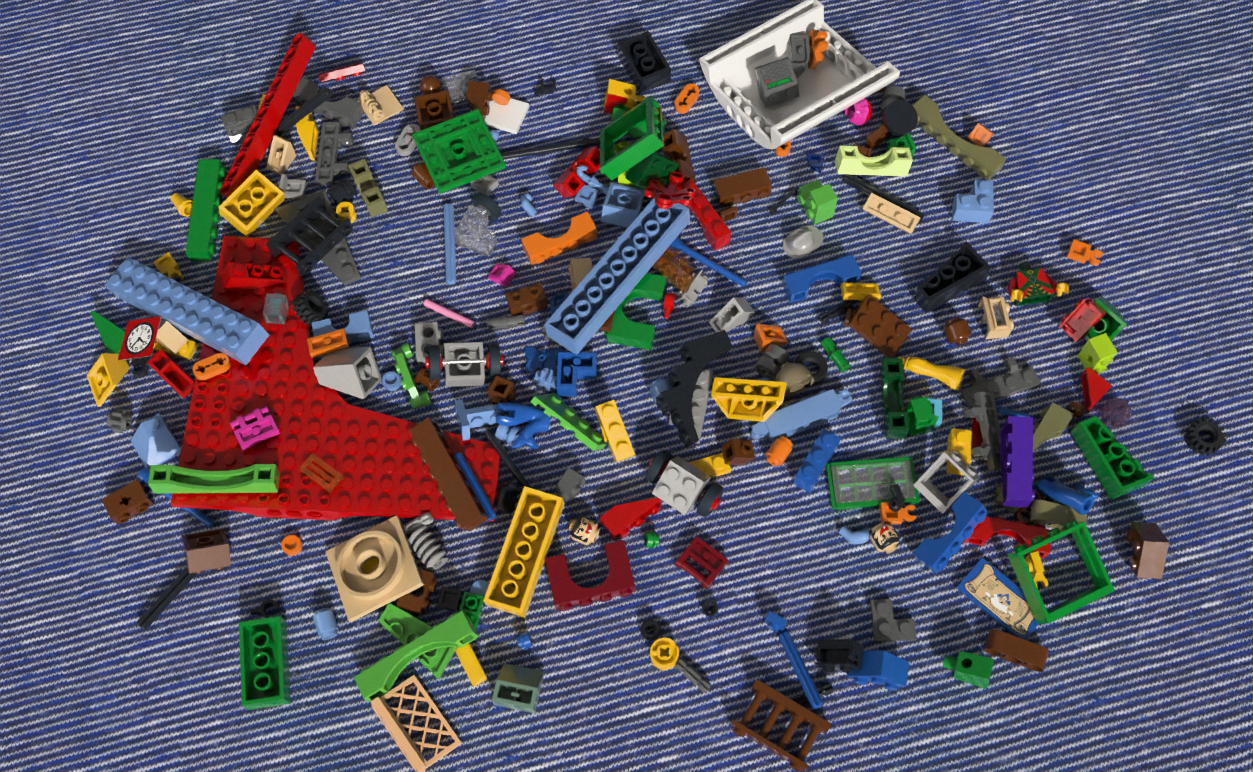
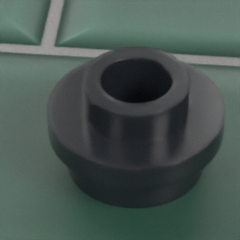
M646 620L640 627V633L644 639L653 641L660 636L661 627L655 620ZM649 627H652L655 631L654 633L649 634L647 633V629Z

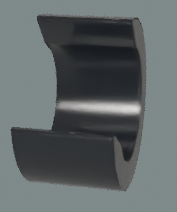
M542 78L540 81L541 87L534 94L538 97L543 93H554L556 91L555 79L553 78L552 86L545 87Z
M152 356L134 359L130 362L133 367L143 365L140 371L132 373L136 378H142L147 375L149 371L147 362Z
M270 599L264 601L260 607L251 608L250 614L270 618L266 614L268 606L275 605L280 610L281 608L276 601Z

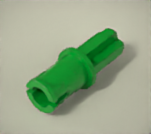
M827 337L821 341L822 347L829 355V360H833L841 373L851 367L842 355V350L836 347L831 338Z

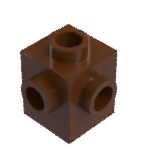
M498 376L495 377L487 390L493 405L500 402L513 403L517 395L514 382Z

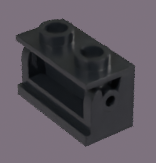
M854 639L817 640V662H814V665L821 667L823 672L835 673V670H840L844 673H852L853 670L862 669L863 644Z

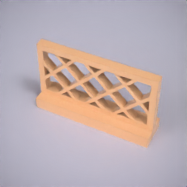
M415 675L382 697H377L371 701L372 709L415 772H425L429 766L461 744V741ZM414 683L417 687L416 696L404 694L405 687ZM392 696L399 697L398 708L389 707L386 700ZM403 698L415 700L413 711L401 709ZM418 701L428 703V713L416 711ZM400 713L412 714L410 725L399 722ZM415 715L427 717L425 728L413 726ZM430 717L440 720V730L427 728ZM412 730L424 731L422 742L412 741L410 738ZM426 732L439 734L437 745L424 743ZM441 734L451 736L454 743L448 747L440 746ZM423 747L436 749L434 757L426 761L422 755Z

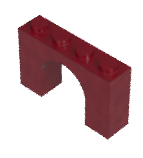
M624 540L604 545L609 565V574L606 580L595 588H582L572 581L565 554L545 558L556 610L568 611L572 609V606L580 605L585 607L591 605L593 601L600 600L601 602L612 600V597L619 595L620 597H628L632 595V592H636Z

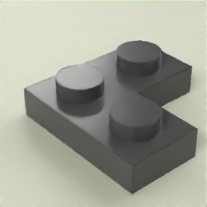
M892 599L870 600L874 642L917 640L915 619H894Z

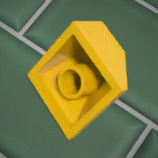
M102 353L87 374L97 407L102 406L129 370V364L126 359L118 360L119 354Z

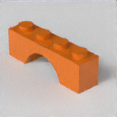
M587 211L571 218L570 229L563 236L547 238L537 232L521 239L522 248L531 265L540 264L550 257L559 256L562 252L569 249L573 250L581 244L592 242L597 238V228Z

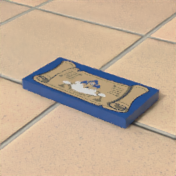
M983 557L956 588L1013 636L1026 640L1039 625L1034 618L1023 590Z

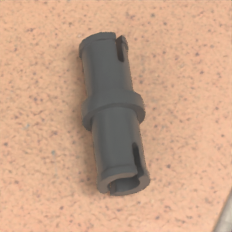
M524 314L514 316L503 315L500 318L487 319L489 331L501 328L507 330L510 327L522 325L526 326Z

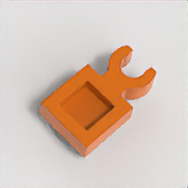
M1073 239L1066 258L1083 264L1088 260L1090 264L1098 266L1101 260L1095 257L1101 258L1103 252L1100 250L1092 251L1090 250L1091 245Z
M880 503L879 505L881 523L902 524L903 519L907 522H913L916 519V516L908 514V511H914V505H908L896 512L889 509L888 503Z

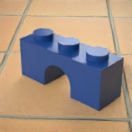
M823 429L797 472L793 484L811 494L827 462L831 460L838 448L841 437Z

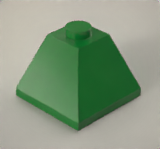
M1101 297L1095 302L1107 313L1084 336L1087 341L1104 333L1112 341L1127 325L1118 309L1104 297Z

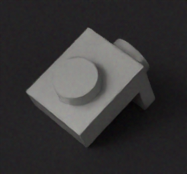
M282 174L281 179L278 180L277 187L284 192V198L302 199L305 197L307 182L306 180L288 179L286 174Z
M489 175L470 182L473 189L487 196L499 185L498 180Z

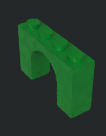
M649 273L644 275L617 307L611 332L604 331V335H607V342L652 350L655 326L629 320L624 315L623 308L630 300L635 298L663 301L666 289L665 276Z

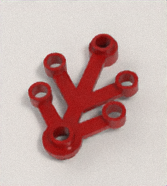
M671 172L669 176L670 184L667 189L660 184V181L650 180L649 187L645 188L644 195L655 198V204L659 208L668 209L676 203L690 206L692 198L695 197L696 190L693 188L676 190L677 187L683 184L684 174Z

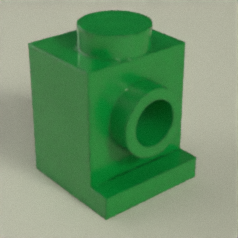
M907 133L906 136L889 140L886 146V153L892 147L909 148L913 157L916 146L910 133Z

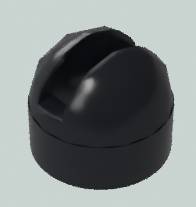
M707 600L703 603L702 612L706 616L712 617L718 613L719 606L716 601ZM713 603L714 606L711 613L707 612L710 604Z

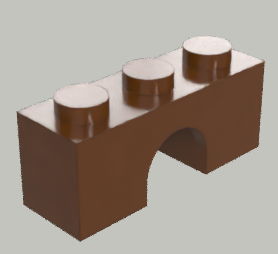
M672 129L663 135L664 146L662 151L671 160L679 164L675 172L684 174L683 183L690 179L695 182L696 179L687 137Z

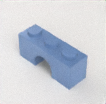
M367 310L349 314V325L344 328L349 345L358 341L366 342L374 338L372 322ZM330 318L312 322L314 337L338 330L334 328Z

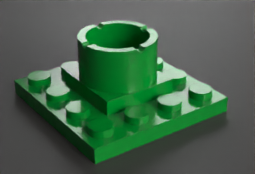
M479 109L412 134L439 194L506 168V164Z

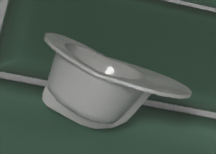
M804 225L793 230L784 239L783 249L791 258H804L822 245L824 240L823 234L814 226Z

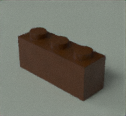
M765 167L714 180L713 191L719 208L730 207L736 203L748 202L755 198H764L771 195L772 183Z

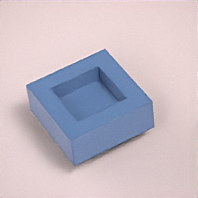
M584 185L578 191L575 202L592 208L599 195V190Z

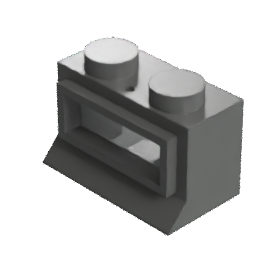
M255 105L221 116L232 143L245 139L258 113Z

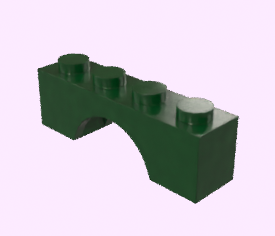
M883 358L880 365L885 436L886 439H905L909 432L908 412H906L903 402V358Z

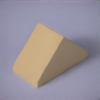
M277 135L273 136L267 169L280 175L286 171L297 156L290 141Z
M160 320L156 341L176 354L188 339L168 321Z

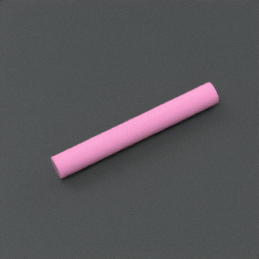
M426 299L424 301V306L470 328H473L475 325V321L431 300Z

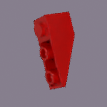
M228 262L221 275L224 290L247 291L286 282L283 266Z
M652 498L615 505L600 517V524L614 541H617L619 538L622 540L629 535L633 527L641 526L646 521V517L650 514L655 515L658 513L662 506V500Z

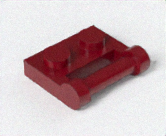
M696 536L678 558L675 566L685 570L702 583V587L707 590L729 563V560ZM690 557L711 574L706 577L687 563L686 560Z

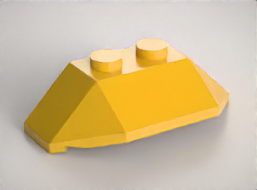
M714 377L711 397L729 419L765 422L783 403L787 383Z

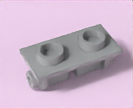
M703 270L697 273L693 272L688 277V284L678 291V298L675 302L681 300L683 301V306L687 308L693 305L699 296L694 290L701 293L708 284V278L705 275H700Z

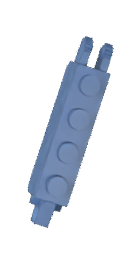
M831 389L829 391L822 390L811 398L804 397L793 405L791 403L786 404L780 410L773 412L765 422H758L753 425L751 437L754 440L768 437L769 441L774 442L780 436L789 437L838 417L840 409L852 401V397L847 389L838 392Z

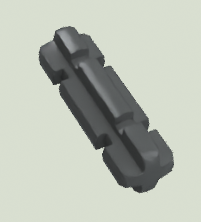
M683 658L677 661L675 668L678 671L683 672V675L695 686L698 685V689L703 693L709 690L711 683L707 679H703V676L691 665L688 666V662Z

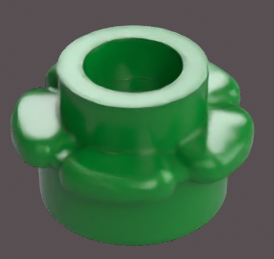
M652 529V531L645 532L644 546L654 549L659 544V534H656L655 530Z

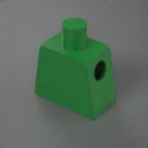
M960 651L958 658L945 655L943 667L954 670L955 679L987 689L994 659Z

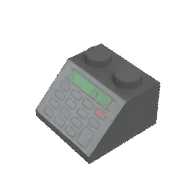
M788 57L755 67L759 96L766 107L800 97L798 82Z

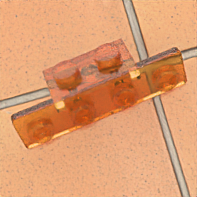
M668 247L652 267L683 293H687L694 279L691 275L694 267L689 264V260L678 255L675 249Z

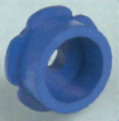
M528 630L524 632L519 631V636L516 637L520 648L524 647L525 650H528L529 647L533 646Z

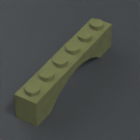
M924 95L913 104L918 115L917 125L925 133L935 138L939 144L946 147L953 155L961 159L966 166L976 171L980 177L990 180L1003 168L1006 158L996 150L969 143L952 132L943 121L938 104L928 96Z
M1053 402L1049 408L1044 407L1039 415L1042 420L1040 423L1035 422L1033 426V451L1050 439L1060 437L1074 414ZM999 484L994 492L997 496L993 502L1015 514L1020 507L1003 506L1002 484Z

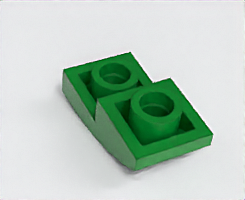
M465 592L459 612L463 611L470 617L477 631L485 596Z

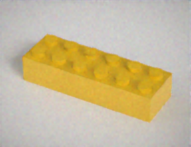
M524 486L483 600L487 606L520 617H526L565 505L562 497Z

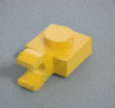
M1032 552L1025 558L1026 564L1035 584L1040 582L1043 589L1048 587V581L1043 574L1045 570L1039 552Z

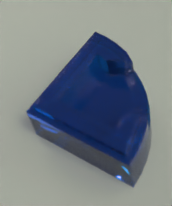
M807 152L806 158L809 167L821 173L825 155Z

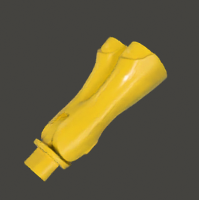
M908 356L907 359L903 358L904 370L909 369L913 373L938 379L951 389L957 391L960 389L965 369L955 366L935 365L920 357Z

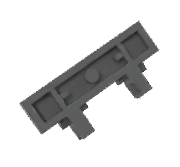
M340 122L322 123L315 175L317 186L334 185L335 177L350 175L348 163H339L337 158L339 147H342V145H353L354 138L351 133L341 131L342 125Z
M1011 357L1004 361V365L1008 368L1005 375L988 381L987 378L983 380V376L978 373L979 369L971 371L969 375L972 381L969 383L970 387L963 389L961 394L968 408L971 409L973 404H975L974 393L993 392L994 399L998 400L1039 386L1041 381L1033 366L1023 369L1021 365L1018 366L1014 357Z
M977 392L974 393L975 404H973V407L964 410L965 418L976 417L983 439L980 447L971 449L972 456H983V460L987 461L989 471L1001 470V429L994 393Z

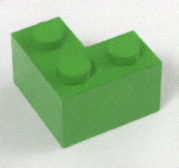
M818 179L799 187L797 200L805 208L807 218L811 219L815 225L834 217L838 197L830 184L822 186Z

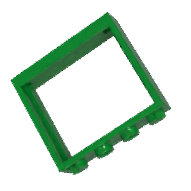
M649 96L600 130V171L602 174L605 173L611 181L664 146L662 107L652 96ZM646 121L647 134L614 156V142Z
M1072 520L1063 524L1064 528L1051 529L1047 531V536L1042 537L1040 535L1030 539V544L1025 545L1023 543L1013 547V552L1007 554L1037 624H1049L1115 591L1085 521L1075 523ZM1072 533L1095 586L1046 610L1023 555Z

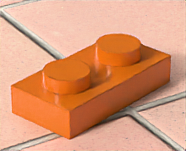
M344 328L307 339L312 358L349 347Z

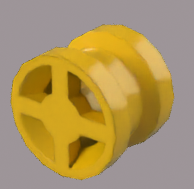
M341 202L336 207V213L341 223L347 218L350 219L351 223L356 220L357 215L350 202Z

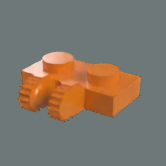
M812 29L809 33V69L815 70L823 60V53L821 52L829 47L828 42L825 41L827 32H819V30Z

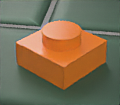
M978 123L968 136V139L978 146L985 147L994 133L981 123Z

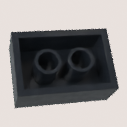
M649 31L617 43L618 57L640 94L671 82V68Z

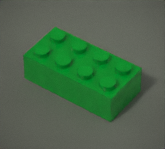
M281 616L239 622L242 706L248 710L291 704L287 622Z

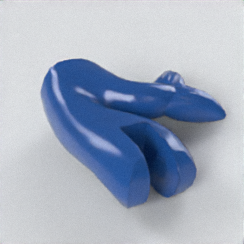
M498 403L497 409L509 412V416H496L497 424L515 426L524 422H530L516 438L512 448H520L526 444L532 449H538L539 446L533 434L536 432H547L551 417L544 413L545 410L520 403Z
M1049 476L1035 484V489L1042 495L1073 508L1080 515L1087 514L1093 507L1095 499L1099 498L1096 492L1085 489L1082 483H1077L1073 490L1056 478Z

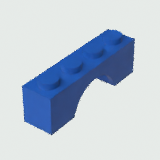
M844 255L837 260L824 261L814 267H805L801 271H791L783 276L782 286L789 302L792 303L807 298L809 287L818 280H832L840 286L841 283H857L860 280L861 271L853 255Z
M963 492L951 506L955 513V525L951 532L940 539L925 538L913 552L915 558L935 574L946 567L950 557L960 550L964 540L970 538L974 528L986 518L988 511L985 506L966 492Z

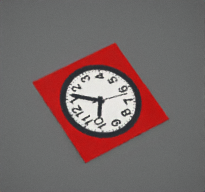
M161 316L128 321L118 360L152 356Z

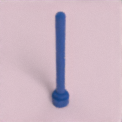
M678 236L668 247L673 251L680 250L740 286L746 285L745 279L684 245Z
M148 468L140 470L136 480L138 479L143 485H149L150 470ZM163 493V495L171 500L172 493ZM183 508L206 526H214V521L197 508Z

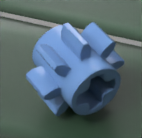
M543 368L541 372L536 371L534 383H537L536 387L545 392H549L550 388L555 389L557 384L556 373L548 368Z

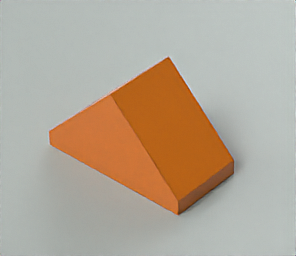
M757 324L755 326L754 339L761 353L765 351L769 344L781 347L788 343L781 327Z

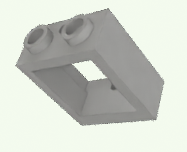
M949 449L932 464L913 486L943 514L951 508L961 494L966 492L980 476L976 474L977 471L973 466L967 465L962 460V456L957 451ZM947 459L969 479L950 500L929 481Z

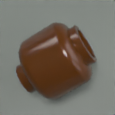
M956 317L945 322L946 326H944L943 331L950 344L957 343L960 346L968 342L967 338L971 336L972 332L965 319Z

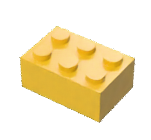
M255 170L219 206V214L242 234L249 237L275 211L274 209L284 201V192L259 171Z

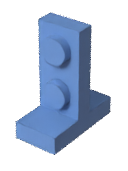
M462 399L455 400L456 417L462 440H470V428L497 424L496 416H505V411L498 410V404L465 409Z

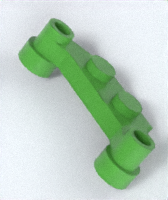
M408 342L402 344L400 348L391 351L395 362L397 361L395 363L396 370L403 376V379H401L404 390L408 389L412 397L409 401L413 410L421 406H429L432 404L431 398L427 390L419 393L407 362L408 358L414 356Z

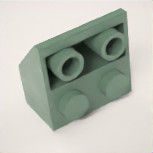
M504 663L496 680L492 697L493 704L535 714L545 671Z

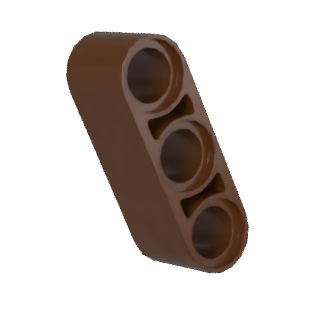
M995 629L989 631L984 651L991 655L1038 672L1044 671L1049 650L1043 646Z

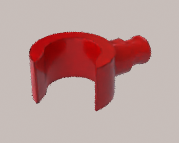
M666 293L663 306V318L669 319V315L674 309L676 297L674 293Z

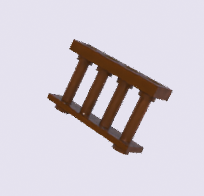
M756 679L751 689L755 697L740 723L733 719L730 727L733 728V732L742 738L744 736L750 738L789 762V767L795 771L801 772L802 770L806 772L809 765L804 763L808 752L818 734L821 735L823 733L826 735L832 724ZM767 699L773 703V709L759 734L748 729L747 726L760 703ZM785 710L791 714L792 719L776 746L768 741L766 737L780 712ZM805 722L810 725L811 730L797 756L794 757L786 752L785 748L799 723Z

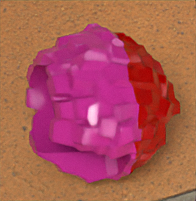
M866 98L844 110L845 115L851 118L849 121L856 126L865 124L872 115L871 104Z

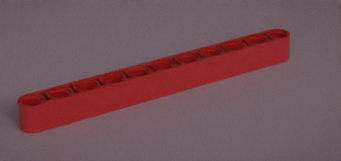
M299 33L294 37L220 189V194L225 198H228L258 169L308 65L316 45L303 33Z

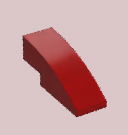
M160 349L147 362L182 398L185 399L193 391L195 381L163 350Z

